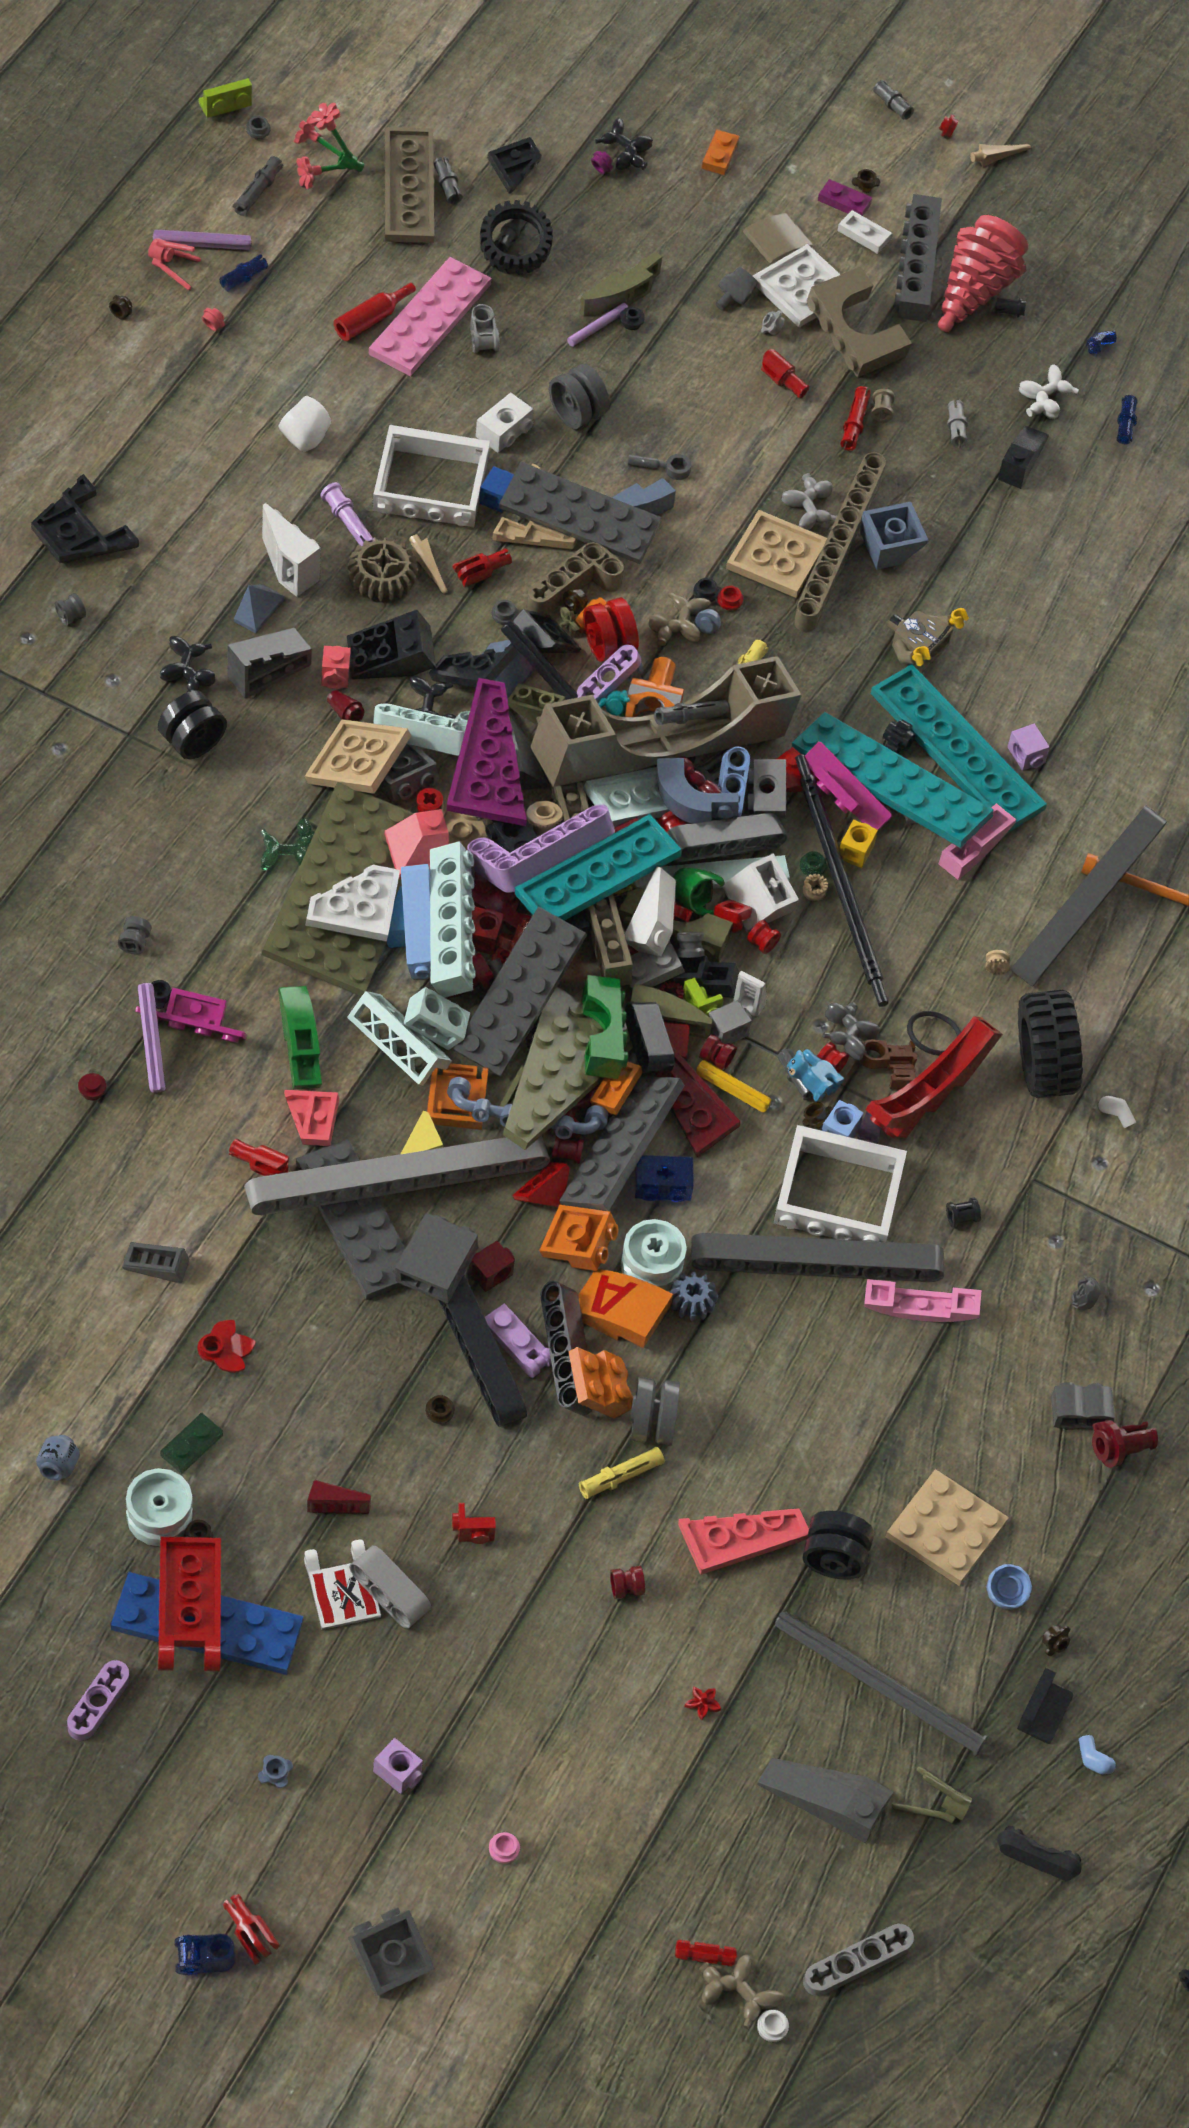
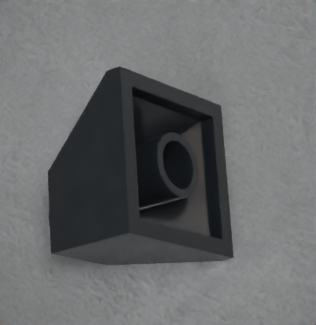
M522 609L514 619V623L541 653H579L581 651L577 643L560 628L559 624L550 615Z

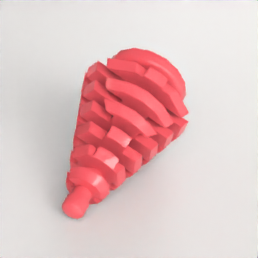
M982 215L977 219L975 228H960V232L958 231V245H955L954 249L955 259L953 258L950 269L952 272H950L947 284L949 285L945 290V300L941 308L944 316L938 322V327L941 331L950 332L954 322L961 323L968 316L965 314L971 315L980 306L978 304L984 306L990 300V297L998 295L1002 288L1009 286L1014 279H1018L1026 271V265H1024L1025 262L1022 256L1028 250V242L1024 235L1010 223L995 216Z

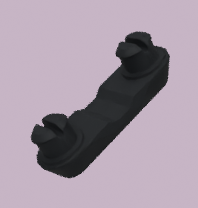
M1008 1826L997 1837L1002 1854L1065 1881H1069L1081 1873V1857L1077 1853L1072 1854L1070 1850L1061 1852L1054 1848H1046L1039 1845L1035 1840L1024 1836L1019 1828L1016 1830L1014 1826Z

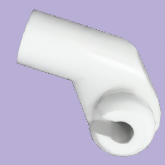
M1104 1096L1099 1101V1110L1106 1114L1118 1116L1124 1128L1136 1123L1125 1100L1113 1096Z

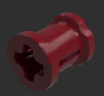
M556 1135L552 1159L556 1160L558 1157L575 1160L576 1164H580L584 1139H579V1141L561 1139Z

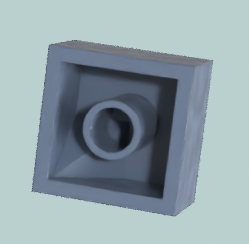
M911 502L863 511L859 532L876 570L901 565L928 544V538Z

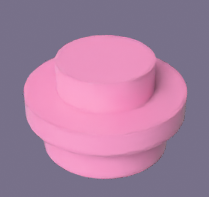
M510 1833L496 1834L489 1843V1853L499 1863H510L519 1855V1841Z

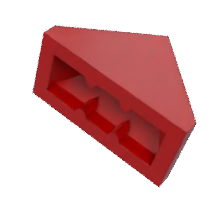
M549 1163L512 1195L514 1200L559 1207V1205H562L560 1199L567 1187L569 1166L564 1163Z

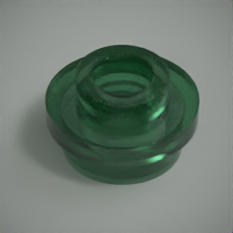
M810 851L802 856L799 867L802 873L807 876L813 874H820L821 876L826 870V860L821 853Z

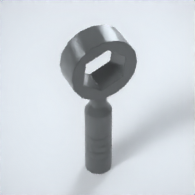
M682 454L671 455L666 462L655 458L629 455L628 465L653 469L665 468L667 475L675 480L685 479L691 472V461ZM673 464H681L685 468L684 470H677L673 468Z

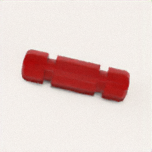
M678 1940L675 1947V1957L686 1960L688 1957H692V1961L717 1964V1961H720L722 1965L734 1966L737 1950L734 1947L724 1946V1949H721L720 1945L701 1942L690 1944V1941Z

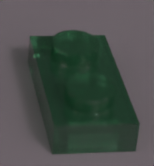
M201 1412L160 1451V1456L183 1474L223 1436V1430Z

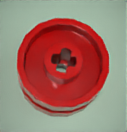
M620 597L606 602L605 607L598 603L584 608L583 623L586 638L593 655L599 662L606 661L624 645H632L638 651L639 636L636 621L629 604L624 598Z

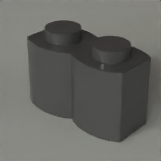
M1071 1382L1061 1383L1054 1387L1051 1395L1054 1427L1094 1430L1092 1426L1094 1423L1107 1420L1114 1422L1115 1414L1111 1387L1103 1386L1100 1383H1093L1082 1387Z

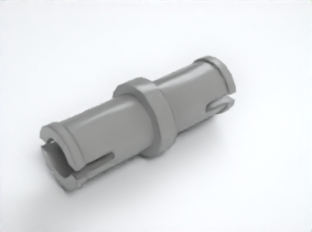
M953 400L948 404L949 419L947 422L948 428L951 431V443L953 446L959 447L958 439H960L961 447H963L968 441L966 436L968 422L964 416L963 402L957 400V408H955Z

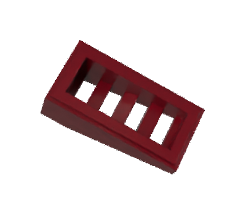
M318 1480L313 1481L307 1500V1512L369 1514L371 1509L370 1494Z

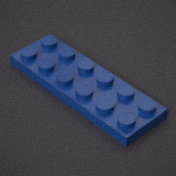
M128 1572L111 1622L112 1631L158 1642L159 1579ZM221 1595L220 1658L287 1675L303 1624V1616ZM186 1616L184 1620L186 1622H194L195 1618L193 1616ZM179 1647V1648H183V1649H187V1650H191V1651H195V1652H199V1653L204 1654V1648H205V1647Z

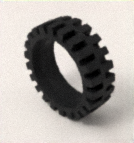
M509 200L504 202V206L500 203L495 205V210L491 208L488 211V215H485L480 230L481 252H484L486 261L490 260V265L493 268L497 265L498 271L503 272L504 269H507V274L513 275V271H517L518 275H523L524 270L527 273L533 272L534 267L538 269L541 267L542 262L545 263L551 251L553 241L551 222L549 218L546 219V214L543 210L539 212L538 206L534 205L531 208L530 202L527 201L524 202V205H520V200H514V204H511ZM521 219L531 223L538 230L540 243L537 249L530 254L511 256L501 252L495 246L492 233L495 227L503 221Z

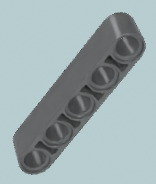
M775 813L675 826L667 831V834L682 849L681 856L675 859L678 862L773 849L781 846L788 839V835Z

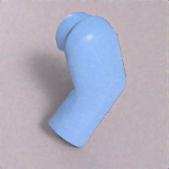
M1086 1735L1079 1738L1084 1766L1102 1775L1111 1774L1116 1767L1115 1761L1096 1750L1094 1737Z

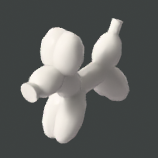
M1051 365L1049 368V384L1042 387L1033 381H1023L1020 383L1019 391L1022 395L1037 401L1030 408L1026 409L1028 416L1031 417L1033 414L1037 415L1043 412L1046 417L1055 419L1059 416L1060 407L1054 400L1049 399L1048 395L1056 390L1061 393L1073 392L1078 394L1079 389L1074 388L1068 381L1062 380L1061 371L1056 365Z

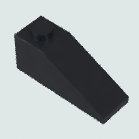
M1025 426L1006 452L1002 460L998 480L1021 489L1049 434Z

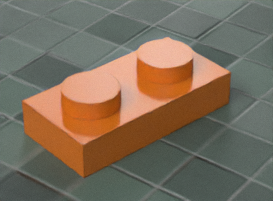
M716 130L703 159L702 169L725 175L739 143V136Z
M627 1062L626 1068L621 1069L618 1079L604 1077L590 1100L591 1105L602 1106L608 1113L617 1115L643 1073L641 1066Z

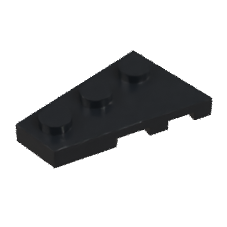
M514 646L505 647L504 652L497 653L494 649H487L483 654L475 656L471 652L444 655L436 664V668L431 669L428 673L433 681L452 682V684L476 687L478 678L495 681L518 653Z

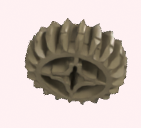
M374 537L372 543L365 540L363 546L357 545L355 552L351 553L348 563L350 582H353L354 589H359L361 596L368 594L370 600L373 597H378L380 602L385 597L392 601L394 596L401 598L403 592L409 593L418 575L417 560L413 556L412 549H406L405 543L398 545L396 538L391 542L387 541L386 537L382 541H378Z

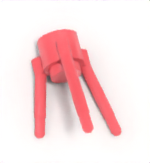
M161 239L153 240L148 251V256L153 258L152 264L161 268L187 290H191V286L163 263L170 262L174 255L200 262L201 259L199 257L179 251L194 252L195 248Z

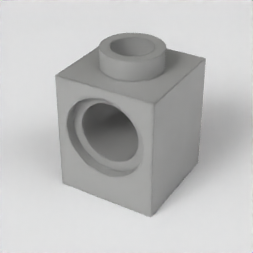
M738 1000L709 1012L708 1017L712 1019L710 1033L718 1036L721 1042L731 1044L749 1036L752 1017L746 1008L743 1009Z

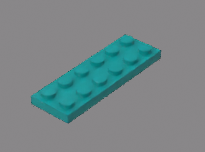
M649 814L515 887V895L532 915H534L539 906L558 918L566 920L655 871L656 867H662L679 858L682 849Z

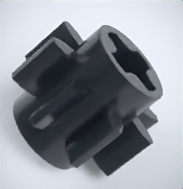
M903 719L898 720L897 723L891 721L883 734V739L888 741L885 747L895 753L900 752L901 749L907 751L915 738V733L910 731L913 725Z

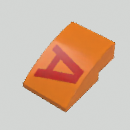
M598 1269L592 1273L578 1297L584 1324L617 1341L621 1336L644 1349L670 1308L673 1294L638 1278Z

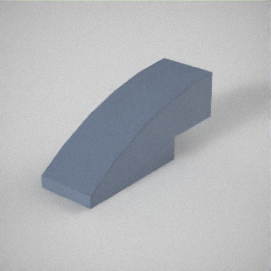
M662 478L645 489H642L636 483L612 498L654 515H659L674 507L676 490Z

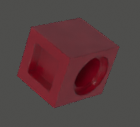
M495 1241L474 1255L469 1264L468 1272L481 1288L487 1292L513 1275L515 1258L507 1247L503 1248L498 1241Z

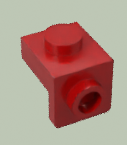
M458 1503V1512L452 1513V1530L458 1531L459 1542L485 1544L495 1539V1517L465 1518V1503Z

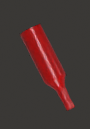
M410 282L393 293H378L339 316L333 323L336 333L342 340L349 341L390 316L399 301L416 291L415 285Z

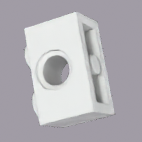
M509 393L477 419L476 437L480 440L490 441V447L499 453L505 447L511 446L522 433H527L533 425V408L514 394Z

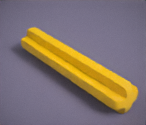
M702 1060L697 1066L696 1073L703 1079L761 1112H765L771 1104L770 1097L705 1060Z

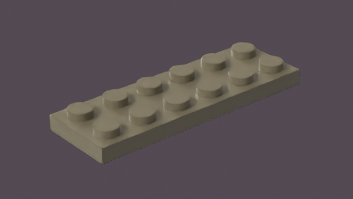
M385 127V241L434 243L433 128Z

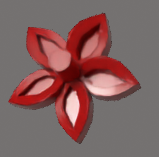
M693 1686L692 1695L694 1698L688 1700L684 1707L690 1709L698 1708L697 1714L701 1720L705 1718L708 1711H721L720 1704L714 1699L716 1688L707 1689L703 1693L699 1688Z

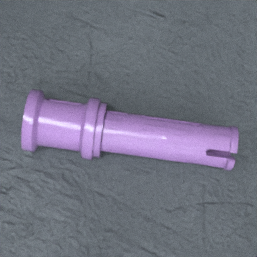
M337 482L327 485L322 490L320 496L323 501L329 503L333 515L341 518L360 546H363L365 540L372 543L374 538L354 512L351 499L346 498L342 493L341 485Z

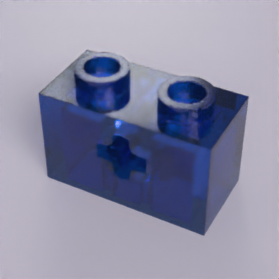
M642 1155L635 1167V1199L646 1201L659 1199L671 1200L673 1202L691 1201L694 1187L693 1157Z

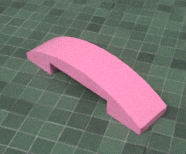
M867 1279L864 1307L898 1318L929 1322H955L979 1318L982 1290L953 1288L952 1293L895 1288L896 1282Z

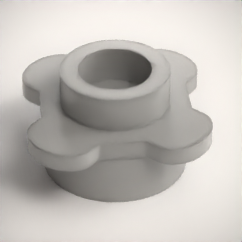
M780 310L777 312L771 311L766 314L762 321L763 327L761 332L763 334L769 332L772 335H776L782 329L785 320L781 317L782 312Z

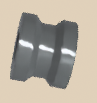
M76 593L69 595L66 600L55 602L57 615L64 625L72 624L76 618L82 619L86 617L84 604Z
M703 932L677 933V940L680 942V948L677 950L678 957H701L705 955V949L702 948Z

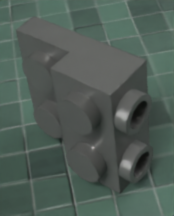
M406 744L380 784V789L393 802L400 799H409L414 792L425 788H432L436 782L440 781L437 763L418 746Z
M398 1907L383 1913L381 1915L383 1921L373 1926L369 1920L354 1927L353 1931L355 1934L348 1937L360 1967L363 1966L375 1996L381 1995L435 1969L410 1910L400 1912Z

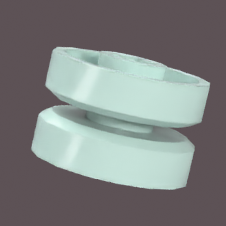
M652 1219L644 1220L634 1225L625 1237L621 1259L622 1274L646 1281L666 1291L671 1289L673 1281L680 1280L687 1249L684 1236L677 1227L667 1221Z
M160 1468L145 1471L134 1478L128 1487L126 1496V1516L129 1530L138 1540L153 1546H160V1537H184V1533L187 1530L188 1524L192 1522L193 1516L192 1493L186 1480L172 1470Z

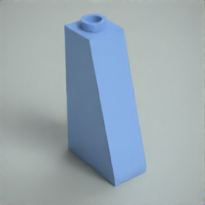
M428 864L401 867L407 966L412 979H428L431 977L430 869Z

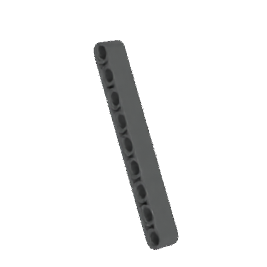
M1145 805L1025 950L1011 971L1033 987L1166 825L1167 820Z
M699 1233L691 1238V1264L698 1270L936 1282L944 1278V1250L942 1247L932 1244Z

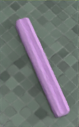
M157 229L153 233V240L161 239L192 247L250 250L251 236Z
M143 983L138 985L149 1088L151 1092L157 1093L165 1090L154 987L152 983Z

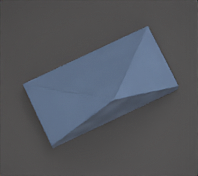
M248 585L234 617V622L256 633L285 600V596L265 585Z

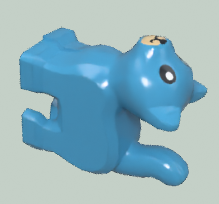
M809 1049L803 1052L798 1050L795 1057L787 1064L791 1078L800 1079L804 1087L814 1095L813 1099L815 1102L822 1100L826 1095L825 1092L828 1096L834 1094L844 1081V1078L837 1073L830 1062L821 1060Z

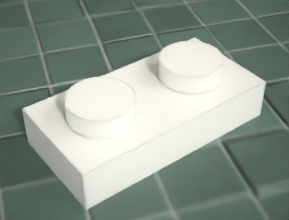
M853 210L839 223L837 230L877 254L892 237L890 231Z

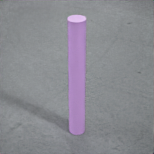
M622 303L567 338L569 345L575 346L619 318L621 311L628 306Z

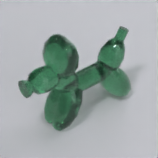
M306 818L300 819L297 824L299 838L295 844H279L273 835L268 834L265 829L261 830V834L264 837V845L267 848L261 857L262 870L270 869L276 863L279 855H295L299 866L301 865L315 831H312V826Z

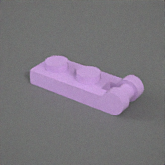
M505 1303L484 1317L494 1339L529 1377L534 1378L540 1373L541 1368L552 1365L549 1349L541 1344ZM533 1354L537 1356V1358H535L534 1360L529 1359V1357Z

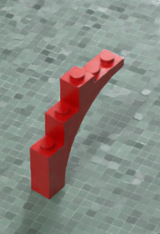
M973 1016L948 1048L918 1077L894 1094L870 1102L865 1110L872 1115L870 1117L871 1121L894 1139L896 1137L907 1138L926 1112H936L954 1086L964 1087L1003 1034L984 1018Z

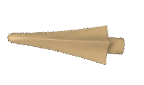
M979 144V151L972 152L970 158L972 162L980 161L982 167H985L1005 157L1029 150L1031 146L1029 144Z
M419 535L411 536L409 540L413 547V556L416 557L417 562L434 580L441 592L446 594L447 588L437 568L428 539L426 538L421 541Z

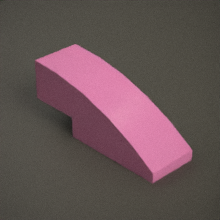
M998 804L991 807L994 809L993 817L963 847L959 848L952 843L942 851L938 864L957 880L980 862L1015 824L1016 819Z

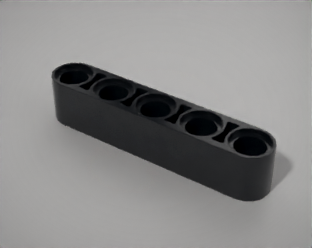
M552 1280L543 1286L540 1299L557 1400L562 1407L585 1416L591 1413L593 1409L578 1403L569 1351L576 1347L588 1351L579 1297L575 1290Z

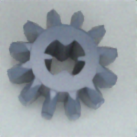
M694 1271L690 1278L683 1273L680 1276V1280L673 1281L672 1290L669 1291L673 1294L671 1308L672 1311H679L680 1319L688 1315L691 1322L695 1320V1316L704 1320L707 1313L714 1311L718 1294L715 1292L714 1282H707L708 1278L706 1275L698 1278Z

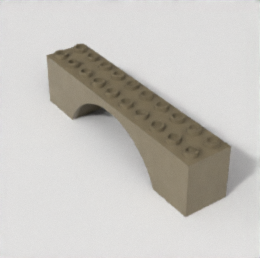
M770 657L732 665L708 689L684 703L695 704L725 699L729 704L727 716L689 720L685 724H677L675 722L658 725L655 722L654 714L642 717H620L609 714L600 708L593 695L545 704L531 749L552 786H561L657 765V758H689L784 737L801 698V693L779 657Z

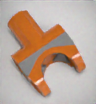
M667 657L654 659L648 680L632 678L628 691L630 702L626 705L625 717H637L643 711L655 712L656 708L673 707L677 703H682L684 689L671 686L676 669V664Z

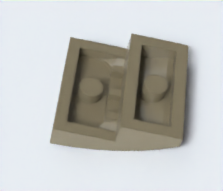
M786 213L757 221L746 227L743 231L770 264L781 260L807 244L811 248L813 247L810 240Z

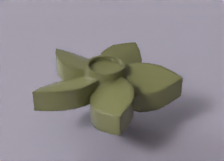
M562 607L561 617L563 622L559 623L560 628L568 627L573 638L576 636L575 631L580 629L576 625L574 611H569L566 607Z

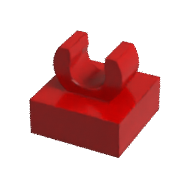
M731 899L715 905L714 916L733 922V933L742 929L743 921L750 918L752 913V907Z

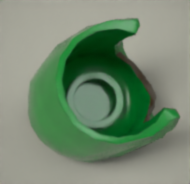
M680 868L672 876L676 880L675 902L695 914L704 916L709 913L714 915L713 910L706 909V903H710L712 900L713 881L722 887L725 885L723 878L710 871L697 868Z

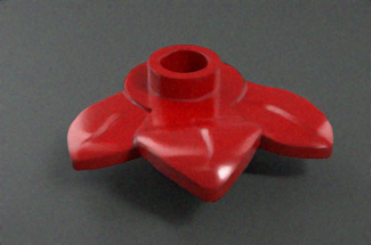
M224 1320L216 1323L211 1333L199 1340L197 1351L203 1360L215 1362L219 1369L235 1373L245 1370L242 1358L252 1352L256 1342L247 1336L235 1333V1320ZM209 1347H215L217 1350L208 1351L207 1349Z

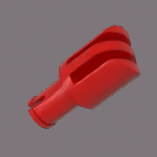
M769 349L765 352L761 370L778 386L785 385L799 399L804 397L809 391L810 386L795 374V367L776 350Z
M504 548L488 556L483 553L477 554L455 563L452 567L458 573L459 580L463 581L462 585L465 588L490 578L493 570L510 565L512 557L510 553L506 555L508 550Z
M235 1139L229 1148L230 1156L249 1163L250 1169L262 1176L289 1172V1156L265 1145L255 1148L239 1139Z
M236 1894L230 1897L233 1903L231 1904L229 1900H226L223 1907L237 1925L235 1930L236 1937L253 1963L258 1965L261 1962V1958L249 1942V1938L266 1958L272 1953L259 1933L260 1930L274 1949L277 1950L281 1946L262 1917L252 1915L242 1900L241 1895Z

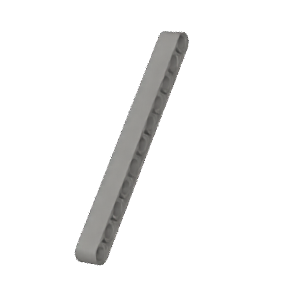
M542 1136L526 1150L508 1138H499L257 1177L249 1180L244 1187L251 1212L254 1215H267L536 1171L546 1167L550 1162V1158Z

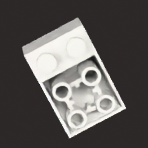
M266 503L263 504L262 539L280 584L298 597L320 580V547L315 540L309 539L295 524L288 522L278 510L272 509Z

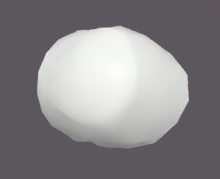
M305 396L282 418L279 429L295 447L302 452H306L317 447L323 440L331 420L324 406L315 399Z

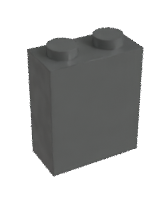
M425 1213L395 1267L396 1282L449 1303L478 1250V1234L469 1227L454 1225L440 1215L433 1216Z

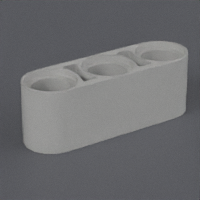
M372 1545L349 1565L354 1578L402 1627L410 1628L431 1609L430 1601L425 1594L377 1546Z

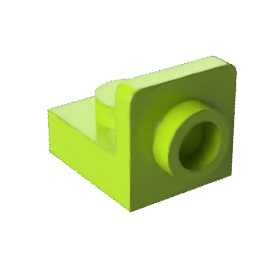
M695 978L684 982V1000L707 1016H709V1012L723 1006L724 999L721 994L708 998L706 990L698 985Z

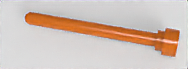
M1090 853L1087 854L1081 871L1082 874L1088 875L1100 861L1098 856ZM1126 873L1120 880V882L1189 906L1188 894L1130 873Z

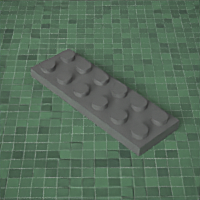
M520 462L499 503L500 509L587 544L598 543L612 554L637 564H641L661 524V517L524 462Z
M538 906L470 1020L464 1040L458 1043L453 1050L503 1078L587 934Z
M640 1076L617 1115L613 1114L607 1122V1125L560 1199L562 1205L609 1211L685 1085L680 1078Z
M346 1139L296 1158V1165L300 1171L356 1162L359 1159L349 1140ZM378 1196L318 1206L366 1300L405 1286L396 1282L395 1267L403 1255L405 1247Z

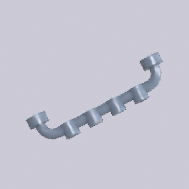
M462 1077L451 1079L447 1094L456 1106L462 1110L473 1112L472 1116L478 1122L487 1121L489 1116L500 1118V1123L505 1127L512 1104L500 1107L492 1105L489 1100L484 1098L477 1101L468 1100L467 1098L471 1090L470 1082ZM594 1105L588 1108L585 1123L575 1122L572 1117L565 1115L551 1129H556L555 1133L561 1139L570 1138L572 1133L591 1134L596 1130L603 1129L607 1125L609 1114L604 1107Z

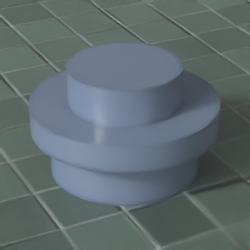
M706 609L698 613L695 618V624L701 632L715 634L721 626V619L716 611Z

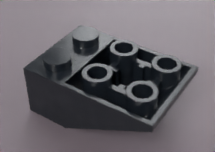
M417 609L347 635L348 648H351L350 669L352 679L414 676L436 668L431 626Z

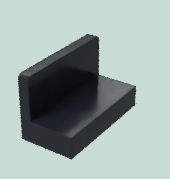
M1045 1668L1017 1729L1050 1744L1074 1694L1054 1684L1053 1680L1056 1672Z

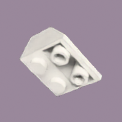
M774 854L749 864L722 886L728 899L752 907L751 917L743 921V926L747 933L761 920H766L769 923L795 911L799 901Z

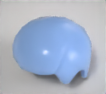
M1004 1564L991 1572L986 1589L990 1600L996 1606L1012 1610L1019 1608L1028 1601L1032 1584L1029 1575L1021 1567Z

